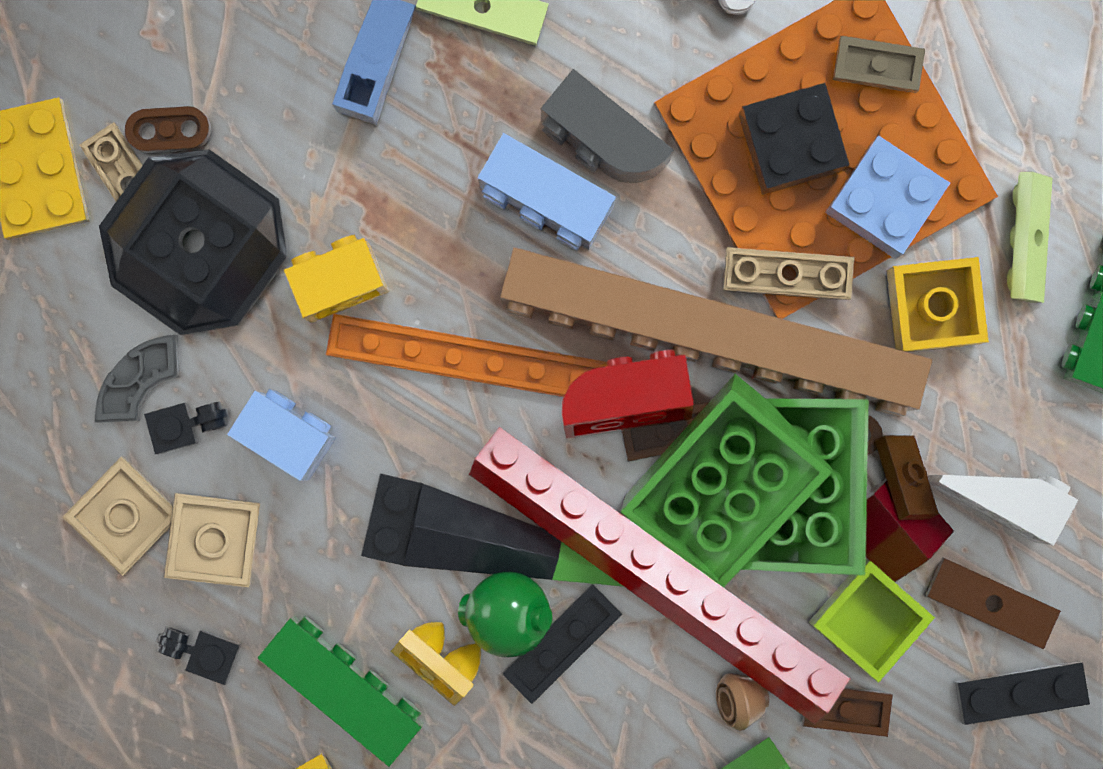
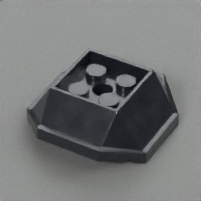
M210 149L148 157L99 225L111 286L179 335L239 326L288 258L279 198ZM190 230H200L204 236L203 247L195 253L186 252L182 245L184 235Z

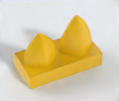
M442 622L425 623L417 626L412 631L409 629L391 652L455 706L474 686L472 682L477 675L480 665L481 648L477 644H468L453 650L442 658L440 653L445 641V631Z

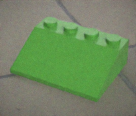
M734 374L625 495L621 513L724 588L832 473L833 469L767 399L737 374Z
M765 398L825 460L833 471L741 570L865 575L869 400Z

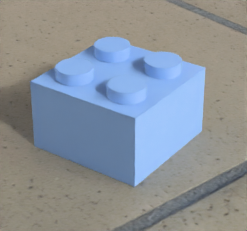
M878 135L871 142L825 213L894 259H897L904 254L950 182Z
M269 389L267 393L254 391L227 435L298 480L309 481L336 437L328 433L331 425L312 413L305 412L303 417L292 410L296 403L276 390Z

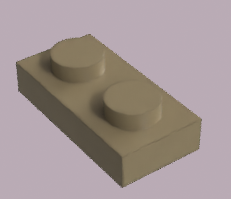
M841 36L838 43L833 80L917 93L920 87L925 49Z

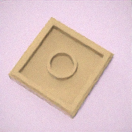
M121 456L62 518L124 576L170 530L173 504L124 456Z
M174 493L164 578L249 587L260 503Z

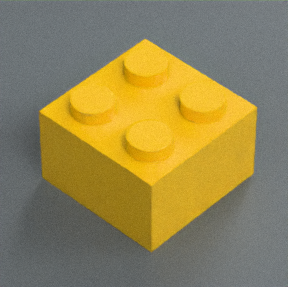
M355 235L346 236L331 243L333 250L316 255L315 251H310L291 259L293 266L284 269V272L304 319L314 323L389 292L372 247L365 238L358 240Z
M979 257L900 265L886 270L895 349L904 352H917L980 345L989 342Z

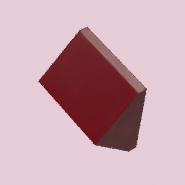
M886 478L867 493L865 557L894 582L930 560L954 532L940 513L931 519L899 520Z

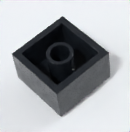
M825 83L742 106L739 118L762 195L843 172L850 165Z

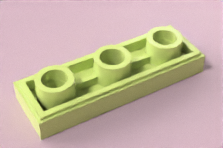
M418 0L416 4V9L534 46H537L549 7V3L539 0ZM480 2H486L490 5L489 11L483 14L478 13L475 7Z
M1020 172L1018 184L1015 185L1013 190L1016 219L1015 225L1010 232L1013 263L1007 274V285L1011 291L1010 296L1012 299L1030 303H1044L1053 178L1036 172Z

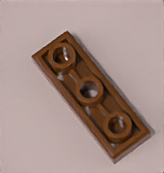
M946 558L941 559L925 595L1043 650L1061 612L1052 606ZM994 595L998 600V605L994 610L989 611L986 607V600Z

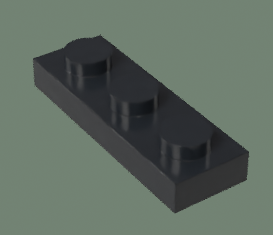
M591 584L551 624L541 643L530 652L518 656L502 672V675L533 704L623 614L594 584Z
M1080 661L955 682L961 721L964 725L1090 704L1083 662Z

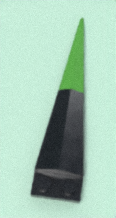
M382 473L379 475L361 552L363 557L408 567L483 574L515 572L536 579L622 586L543 528L421 482Z

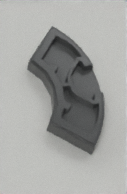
M178 335L153 338L127 352L111 372L108 373L100 388L95 408V423L140 420L141 407L149 392L163 381L179 377Z

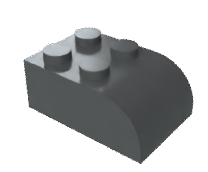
M572 69L541 107V122L544 126L542 131L560 146L565 141L576 149L575 152L577 154L575 158L592 172L599 168L615 180L625 183H639L659 174L669 163L674 150L575 69Z

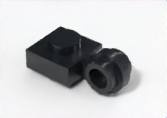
M214 402L197 407V416L191 418L188 404L181 403L145 413L144 416L155 455L198 444L194 429L196 426H201L202 433L226 427L225 418L229 417L227 409H222L220 402Z
M165 627L164 633L158 634L156 642L159 644L157 652L175 659H181L183 653L191 654L185 671L222 685L227 684L242 644L205 630H200L195 645L187 642L190 636L188 633L172 627Z

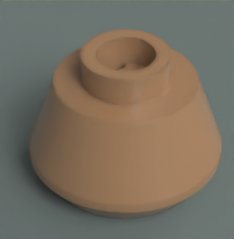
M728 673L717 684L716 701L718 710L723 721L729 727L742 731L764 716L765 710L769 706L768 690L746 675Z

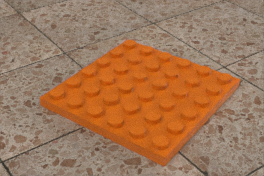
M834 0L654 102L653 105L735 248L854 257L853 279L891 258L890 255L825 213L871 142L878 135L950 182L908 248L998 197L924 67L922 68L920 87L917 93L833 80L838 43L841 36L911 46L885 0ZM825 83L850 165L843 172L762 195L739 118L742 106ZM785 266L782 269V276L788 281H793L796 278V271L790 266ZM762 294L773 315L781 319L819 299Z

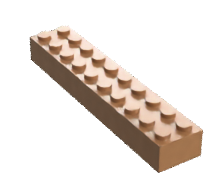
M513 247L500 296L502 304L508 305V313L532 319L534 312L549 316V324L573 330L574 323L591 327L589 334L612 341L616 334L631 338L630 345L653 352L657 345L675 350L676 355L685 354L686 361L695 362L699 356L712 359L711 367L730 373L739 372L740 367L753 370L752 378L763 382L777 384V382L781 383L782 378L794 381L793 389L808 394H823V390L835 392L834 399H867L869 402L876 403L875 411L895 417H900V415L906 416L907 411L920 409L933 360Z

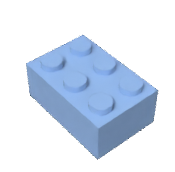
M505 133L502 134L478 176L480 188L483 189L484 199L504 210L507 204L520 210L519 214L521 216L519 218L538 230H542L544 225L557 232L556 239L575 251H578L580 246L588 250L590 249L612 211L616 199L614 195Z

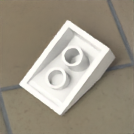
M959 475L928 476L929 483L933 487L1039 544L1054 546L1078 502V499L1068 494L1071 487L1051 476L1045 478L1038 475L1037 479Z

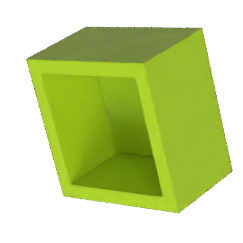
M865 559V575H849L808 623L867 675L879 683L935 617L876 565Z

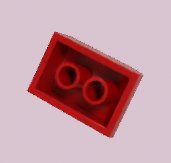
M663 350L651 353L649 355L650 360L633 362L632 357H618L608 360L606 367L595 368L578 376L567 389L562 403V418L566 439L692 419L694 403L686 355H676L675 350Z

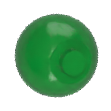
M500 572L485 578L471 593H467L462 597L458 607L459 621L464 627H467L475 643L484 651L504 658L518 657L536 648L551 627L553 618L549 601L543 589L531 578L515 572Z

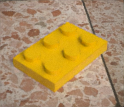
M60 97L0 110V222L4 238L7 240L89 222L65 108Z

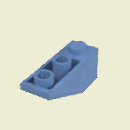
M372 0L345 64L332 103L336 112L377 125L416 5L402 0Z

